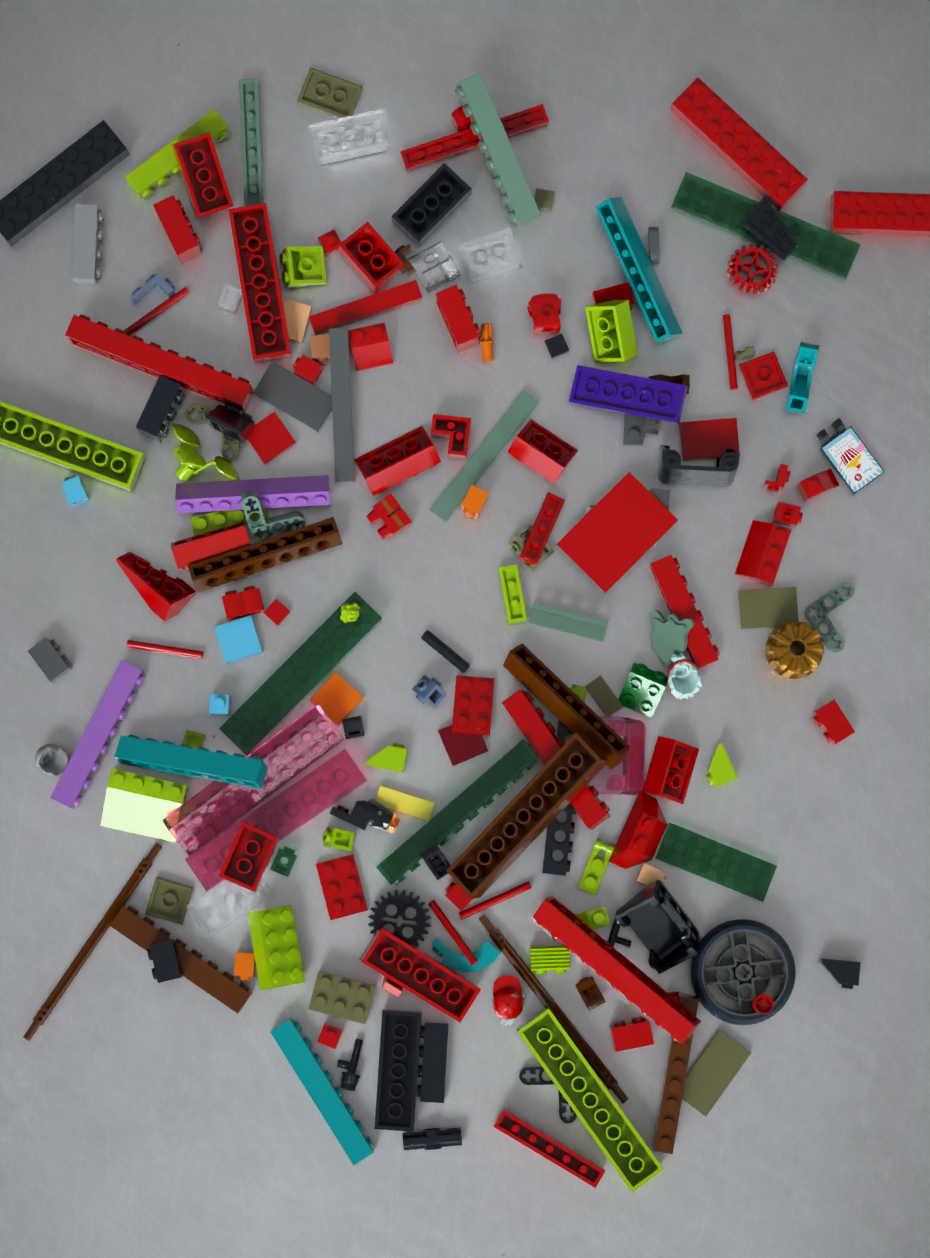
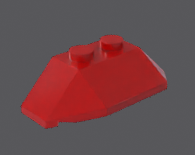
M639 791L609 862L627 869L653 859L667 827L666 820L656 798Z

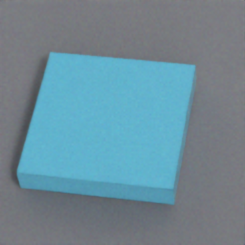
M252 616L215 627L226 664L263 653Z

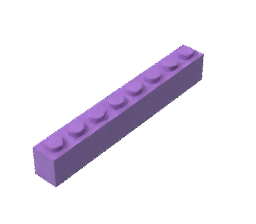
M329 475L176 484L175 501L177 513L243 510L241 496L246 491L257 493L262 509L330 505ZM248 499L250 507L253 506L252 499Z
M123 660L120 661L50 797L51 799L72 809L75 806H79L83 798L81 796L83 790H87L92 781L90 779L92 772L97 771L101 763L99 761L101 755H105L109 748L107 743L110 737L113 738L118 730L116 726L119 720L122 721L127 713L125 708L128 702L132 703L136 695L134 691L137 685L140 686L145 678L143 675L144 671Z

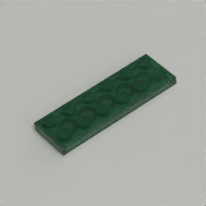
M670 822L655 856V859L761 902L764 901L777 868L774 864Z

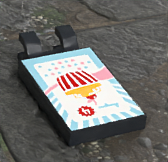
M838 418L831 424L837 431L836 434L829 437L828 433L823 429L816 436L824 445L820 448V451L854 495L882 475L884 470L851 426L846 429L842 420Z

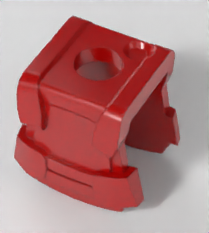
M538 294L532 296L528 302L529 316L533 318L534 335L560 333L559 315L562 299H559L557 294Z

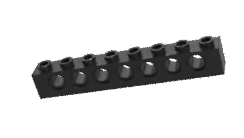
M558 720L556 737L564 741L565 736H573L574 734ZM571 803L563 809V812L567 814L565 822H559L555 818L547 826L543 874L566 876V872H570L571 861L567 859L568 853H572L573 841H569L570 833L574 834L575 822H571L572 814H576V810ZM556 831H563L565 833L564 841L558 842L555 840L554 834ZM555 850L562 851L563 858L561 861L553 859L552 854Z

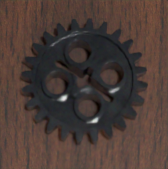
M395 889L394 895L388 891L387 898L381 895L382 902L375 901L378 907H371L370 909L374 912V915L368 916V918L373 919V922L368 923V926H374L370 933H376L379 926L384 927L386 924H391L394 927V935L418 947L417 940H425L422 934H429L425 927H431V924L426 923V920L431 919V916L425 915L429 908H422L425 901L419 903V895L416 898H412L413 892L411 891L407 896L404 889L402 894H399L397 889ZM388 905L396 906L397 912L394 915H389L386 912ZM409 907L416 910V915L413 918H408L405 915V911ZM398 916H402V920L416 921L417 924L401 923V926H397V922L384 921L382 918L398 919ZM405 927H411L413 935L405 937L402 934V930Z

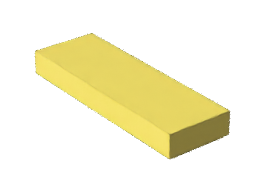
M383 786L379 787L375 799L388 809L426 821H430L435 805L434 802Z

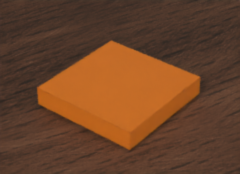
M335 672L310 701L339 726L342 723V719H345L364 697Z

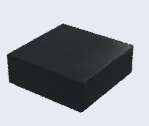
M562 333L544 341L552 359L569 352Z
M361 716L342 719L346 739L365 736Z

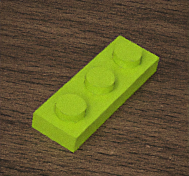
M518 565L498 567L508 624L526 622L527 616Z

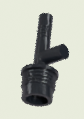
M355 1040L350 1062L340 1059L337 1062V1067L348 1069V1072L341 1073L340 1088L355 1091L360 1076L355 1073L363 1040Z

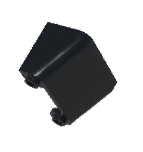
M660 445L658 477L665 484L727 487L734 482L740 453L736 449L726 448L725 454L721 457H716L715 467L681 465V456L676 450L670 449L669 445Z
M660 880L650 883L616 911L615 920L617 924L624 928L630 926L650 951L649 965L658 974L698 954L700 942L698 929Z

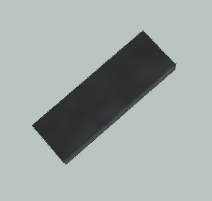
M436 843L420 854L437 880L448 874L446 870L451 865Z

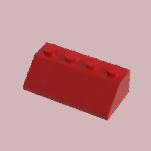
M423 426L354 459L373 496L441 462L435 446Z

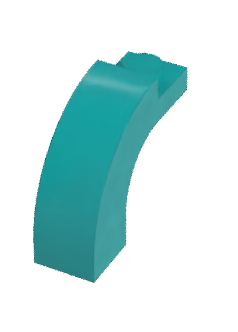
M800 342L790 379L786 410L805 413L819 345Z
M437 938L432 943L434 946L432 950L440 957L442 955L445 956L441 963L447 968L458 972H475L484 969L501 954L486 940L473 953L478 963L472 966L465 955L455 954Z

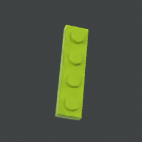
M267 508L262 509L264 518H269ZM244 510L217 511L190 517L194 536L243 521L246 526L248 525ZM252 513L249 517L256 519L260 514Z

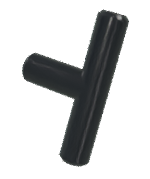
M614 920L607 942L613 947L615 944L630 948L631 940L617 936L620 926Z

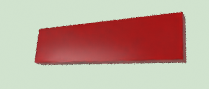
M550 492L546 494L519 555V559L536 567L565 502L564 499Z

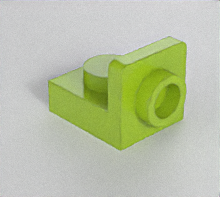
M327 827L323 833V846L351 851L355 832Z

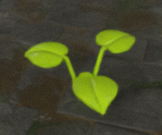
M173 424L175 435L182 441L179 447L181 464L175 470L178 478L187 481L193 473L197 474L204 468L215 465V468L223 475L234 480H240L236 468L223 457L216 456L215 460L206 463L203 456L193 448L200 445L198 436L184 425Z

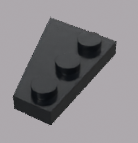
M765 195L742 221L741 225L785 261L797 247V244L786 226L783 225L777 211L772 207L769 198Z

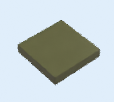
M156 877L145 914L183 925L194 887Z

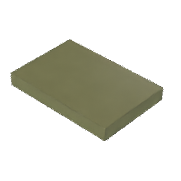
M310 67L297 104L350 122L363 86Z
M796 587L738 591L741 629L778 627L783 623L791 621L799 622Z

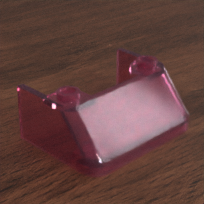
M599 716L604 722H608V726L619 736H624L623 740L631 747L623 761V775H612L607 780L606 790H598L599 795L637 796L644 787L645 724L642 720L636 718Z

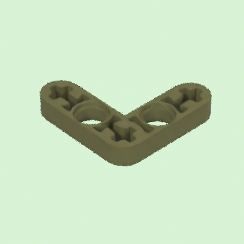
M190 405L186 409L185 414L191 423L209 424L206 416L209 411L217 406ZM234 407L235 412L241 414L239 409ZM193 409H196L197 413H203L202 409H206L204 413L205 420L202 419V415H196V418L193 419L189 413H192ZM222 433V456L225 460L234 462L239 457L240 441L228 439ZM225 442L236 443V445L232 444V450L236 452L232 455V458L225 454V452L229 451V444L225 445Z

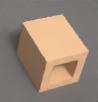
M643 863L636 882L648 886L650 883L660 880L665 884L667 877L664 876V871Z

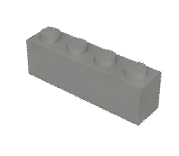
M75 204L72 280L74 283H97V278L101 276L98 259H101L99 241H102V229H99L100 222H103V211H100L98 205Z

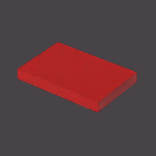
M737 418L679 423L682 461L721 457L725 454L726 448L736 449L740 453Z

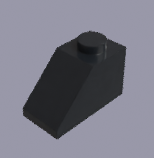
M819 958V963L838 984H842L841 988L853 989V985L859 986L861 962Z

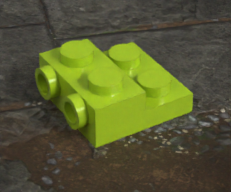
M289 246L282 250V253H280V263L284 264L282 282L286 283V287H305L306 285H325L327 283L323 246Z

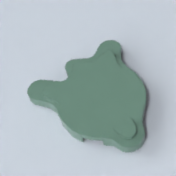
M655 610L650 613L653 623L651 643L662 663L669 666L673 662L671 660L672 654L679 655L686 651L688 633L694 627V621L691 618L681 620L675 614H670L668 619L665 620L661 612Z

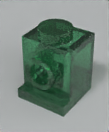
M284 846V849L279 848L270 870L289 877L298 857L294 854L295 850ZM283 857L288 859V863L285 865L281 863Z

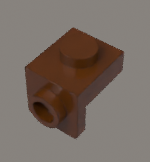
M409 244L406 246L402 245L395 251L396 255L405 264L400 272L402 274L406 273L408 277L414 273V267L405 257L411 252Z
M593 976L585 977L575 985L588 1011L606 1002Z

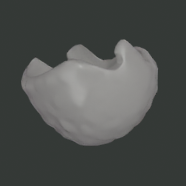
M50 743L39 748L35 756V763L43 773L57 776L65 770L69 762V756L60 746Z

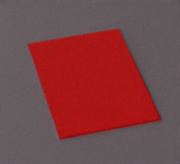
M629 472L556 545L606 593L678 519Z

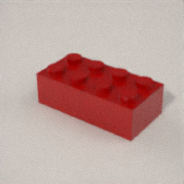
M205 133L171 144L195 217L199 218L233 207L234 205L211 134Z

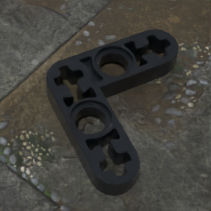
M542 1066L525 1067L519 1073L520 1081L525 1085L554 1084L552 1080H543L542 1073L545 1070ZM527 1070L530 1071V1074H536L535 1070H540L538 1075L540 1082H536V1077L530 1078V1081L527 1082L526 1078H522V1075L526 1074ZM558 1089L559 1117L564 1123H572L577 1115L569 1106L573 1116H570V1120H566V1117L562 1116L566 1112V1106L562 1107V1103H569L562 1098V1094Z

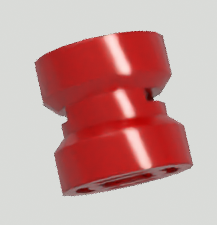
M758 994L753 998L752 1006L756 1012L768 1014L772 1011L774 1002L770 996Z

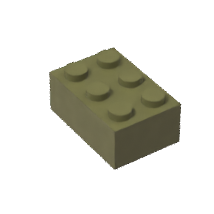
M318 971L308 1010L366 1024L376 985Z

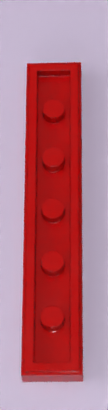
M414 280L309 316L314 334L318 335L329 331L331 328H339L420 300L422 295L417 281Z

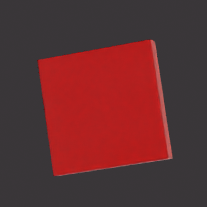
M774 351L738 365L752 401L788 387Z
M275 412L254 425L247 439L265 465L296 444V441Z

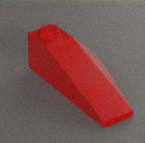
M128 552L116 559V562L149 608L163 621L177 615L196 593L182 579L178 577L174 579L166 575L167 571L163 569L159 571L151 567L150 562L132 552Z

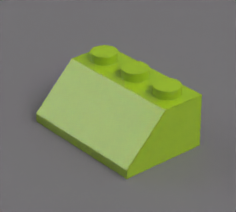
M612 300L585 306L595 362H625L638 356L629 300Z

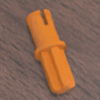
M491 323L481 324L480 344L482 346V361H494V341L492 340Z

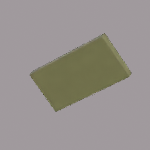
M718 1030L686 1075L682 1099L707 1116L751 1052L724 1032Z

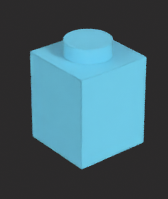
M71 475L66 477L64 482H61L68 503L71 506L89 500L79 476Z
M210 694L209 714L230 716L231 696Z

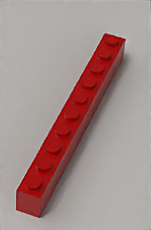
M553 895L546 898L533 915L538 925L551 932V935L564 943L570 952L577 954L584 964L591 966L598 976L605 978L612 988L624 994L629 1002L637 1005L644 1015L651 1017L656 1025L671 1034L672 1039L681 1044L687 1041L702 1022Z

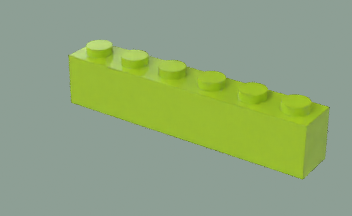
M213 109L126 175L127 183L140 199L149 197L156 187L165 185L169 177L180 173L171 144L205 133L211 134L214 144L228 136V132H230L228 125L218 112Z

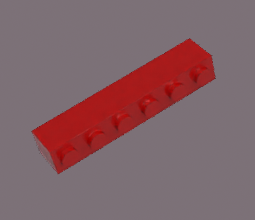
M669 555L650 563V570L670 614L677 615L681 620L691 618L694 621V627L688 633L687 651L697 670L718 661L719 650L710 641L712 635L708 627L704 628L702 623L704 620L703 615L694 606L696 600L692 592L689 593L686 588L688 582L685 576H681L679 573L680 565L677 558Z
M504 1108L493 1125L496 1129L596 1188L605 1173V1169Z

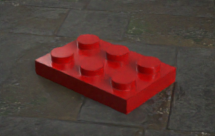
M456 675L452 733L490 736L495 678Z
M354 854L316 864L330 920L368 911Z

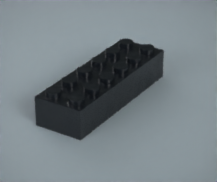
M382 1010L374 1129L414 1132L422 1012Z

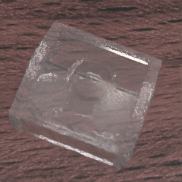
M441 241L408 258L427 293L435 291L440 286L452 282L461 276L454 258Z

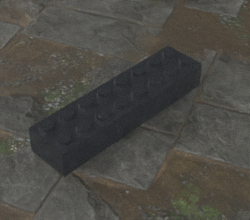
M104 120L0 200V234L11 247L130 155L125 145Z

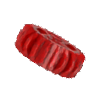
M749 244L747 249L743 245L741 251L736 249V255L730 256L732 261H729L727 266L731 268L727 270V273L733 274L729 277V281L735 280L733 287H736L738 284L740 285L739 292L745 288V294H749L750 290H752L753 295H756L757 289L760 293H763L764 287L770 289L769 283H775L773 277H777L778 273L774 270L778 269V265L773 263L777 259H770L773 253L771 251L768 254L765 253L767 247L760 250V244H757L755 248H753L752 244ZM746 256H753L750 262L738 263ZM759 258L765 262L767 269L759 264ZM753 262H755V263H754V270H755V272H753L752 277H751V268H750V267L753 265ZM738 269L746 274L747 281L740 276ZM767 276L764 280L753 283L754 277Z

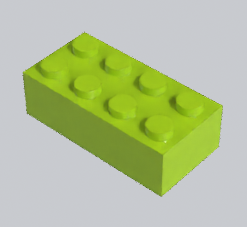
M292 905L247 913L260 990L305 982Z

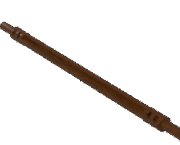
M155 843L146 858L143 857L130 879L33 1018L34 1022L23 1036L25 1039L30 1041L40 1025L43 1026L45 1020H47L60 998L110 927L111 922L153 865L152 861L161 850V845Z
M485 914L478 918L490 933V938L545 1008L549 1007L607 1088L615 1093L622 1104L629 1100L617 1085L618 1081L500 930L493 926Z

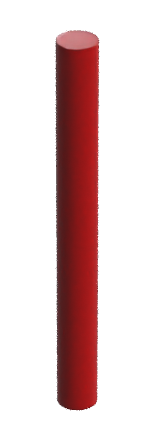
M184 287L124 330L126 335H131L188 295L189 291L187 288Z
M730 314L723 315L730 390H737Z
M132 640L127 641V648L203 659L204 651Z
M529 881L460 912L459 916L461 920L531 889V884Z
M435 900L431 901L428 905L472 966L477 964V958Z

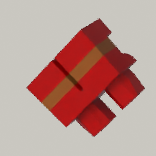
M391 493L375 504L373 510L366 516L372 525L379 520L384 523V526L377 530L382 539L391 535L394 537L400 531L412 525L411 519Z

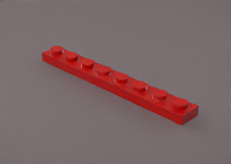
M543 104L500 118L508 137L549 124ZM471 128L400 151L406 171L477 148L479 138L477 135H473Z

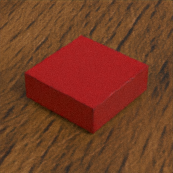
M275 599L265 610L264 614L279 626L291 611Z

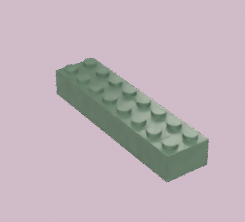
M481 73L459 81L456 84L455 93L459 100L462 99L464 107H462L466 118L470 117L472 122L470 128L473 135H477L479 138L478 147L481 153L485 152L487 160H485L486 166L489 171L492 170L494 173L493 182L496 188L500 187L502 192L500 198L503 205L508 206L510 212L507 214L511 223H515L517 226L540 216V211Z

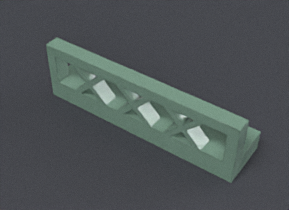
M535 602L529 619L530 624L600 642L604 640L609 622Z

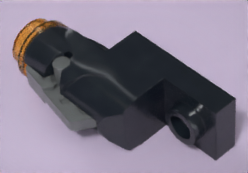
M373 798L368 801H357L351 814L348 813L349 809L340 805L337 808L332 807L329 813L362 830H366L368 824H371L370 827L382 829L387 833L389 831L394 833L400 821L399 818H396L397 815Z

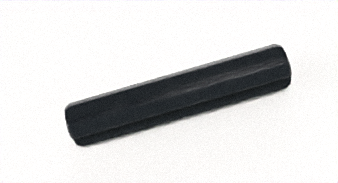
M427 630L422 635L423 641L462 673L469 669L470 664L432 632Z

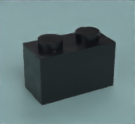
M174 939L149 945L150 949H147L149 960H153L154 968H152V975L154 980L157 979V982L161 983L183 977Z

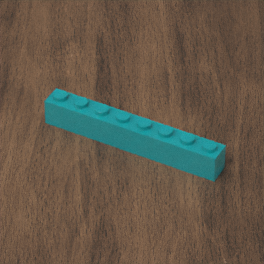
M622 197L608 198L595 208L656 343L668 342L683 332Z
M121 735L114 756L121 764L262 789L268 770L263 759L259 757L246 758L238 753L229 755L221 750L212 752L204 747L195 749L186 744L178 746L169 741L161 743L152 738L144 740L135 735H129L128 737Z
M289 1019L270 1033L354 1166L373 1154V1147L375 1145L370 1137L366 1138L362 1131L365 1129L359 1120L355 1121L352 1114L354 1111L349 1103L345 1105L341 1099L343 1094L339 1087L335 1088L331 1083L333 1078L329 1071H324L321 1067L323 1062L317 1053L313 1054L311 1051L312 1044L307 1037L303 1038L300 1031L302 1028L297 1020Z

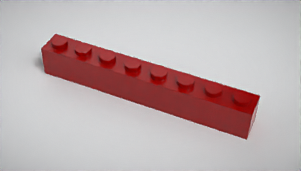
M519 689L504 700L502 704L543 764L546 765L565 743L561 738L556 737L554 734L556 730L553 725L545 721L543 718L545 714L541 708L533 704L534 698L530 692ZM588 783L570 803L587 828L593 830L611 817L608 812L610 808L606 802H601L598 798V790L594 785L590 786Z

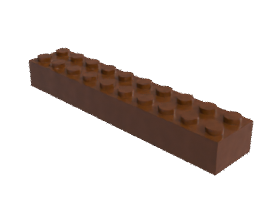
M575 733L446 870L447 873L471 899L480 898L610 760L584 733Z

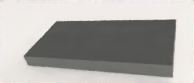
M273 361L253 392L255 396L319 432L332 410V395Z

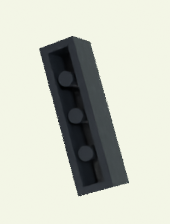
M425 1022V1026H421L420 1038H424V1046H420L419 1057L423 1058V1065H419L418 1077H422L421 1085L417 1086V1097H421L420 1102L444 1103L449 1023Z

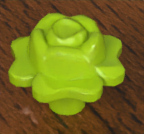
M357 603L343 604L340 619L344 623L356 621L361 607Z

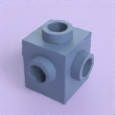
M426 675L412 688L417 694L415 697L423 705L427 702L433 708L447 695L440 688L442 684L434 677L429 679Z

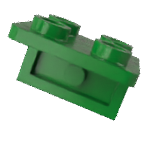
M634 662L618 700L624 707L652 717L666 688L668 678L663 672L651 670L644 664Z

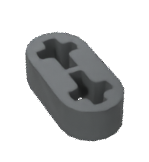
M648 227L649 259L651 262H660L658 227Z

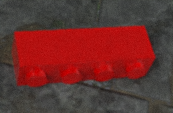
M243 521L172 542L171 549L177 568L189 569L188 565L251 545V541Z

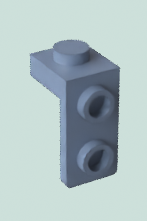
M157 273L156 275H151L142 288H136L132 292L130 299L136 304L157 285L170 298L175 294L173 290L175 286L168 278L164 280Z

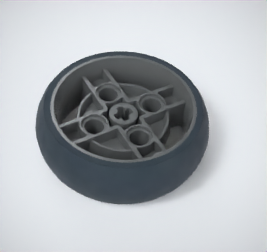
M747 919L727 921L711 929L699 942L698 954L692 957L690 971L694 992L703 1007L716 1018L735 1025L757 1024L778 1013L786 1004L793 991L796 976L792 952L782 936L761 922ZM748 933L766 940L774 948L779 959L769 960L764 951L755 945L749 944ZM729 936L730 946L720 953L715 966L705 967L707 956L714 945L721 939ZM739 947H743L746 951L743 958L736 956V950ZM762 964L767 967L765 975H759L757 971L758 967ZM741 967L748 970V974H745L746 977L744 978L738 974ZM721 969H727L729 973L728 978L725 980L719 978ZM781 977L779 988L772 997L774 1002L772 1011L768 1014L756 1012L752 1006L753 998L767 990L771 978ZM717 984L723 994L737 1001L738 1011L729 1009L715 1000L709 992L707 985ZM744 986L750 988V994L747 997H743L740 993Z

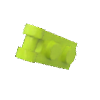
M597 838L577 887L593 895L597 893L615 848L614 844H606L599 838ZM599 849L606 852L604 857L597 855Z

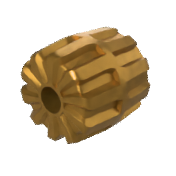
M791 621L781 624L769 635L765 647L766 662H768L776 675L786 679L807 677L818 668L824 654V645L822 644L820 633L805 622ZM790 647L796 650V655L790 651Z

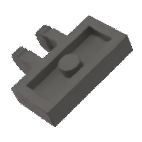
M624 414L623 446H642L643 436H657V430H643V424L655 425L658 424V420Z

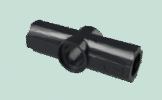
M431 1128L419 1132L402 1133L404 1150H436L447 1146L462 1145L461 1128L441 1130L440 1128Z

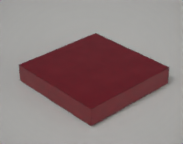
M452 725L438 730L452 766L488 752L482 735L452 733Z

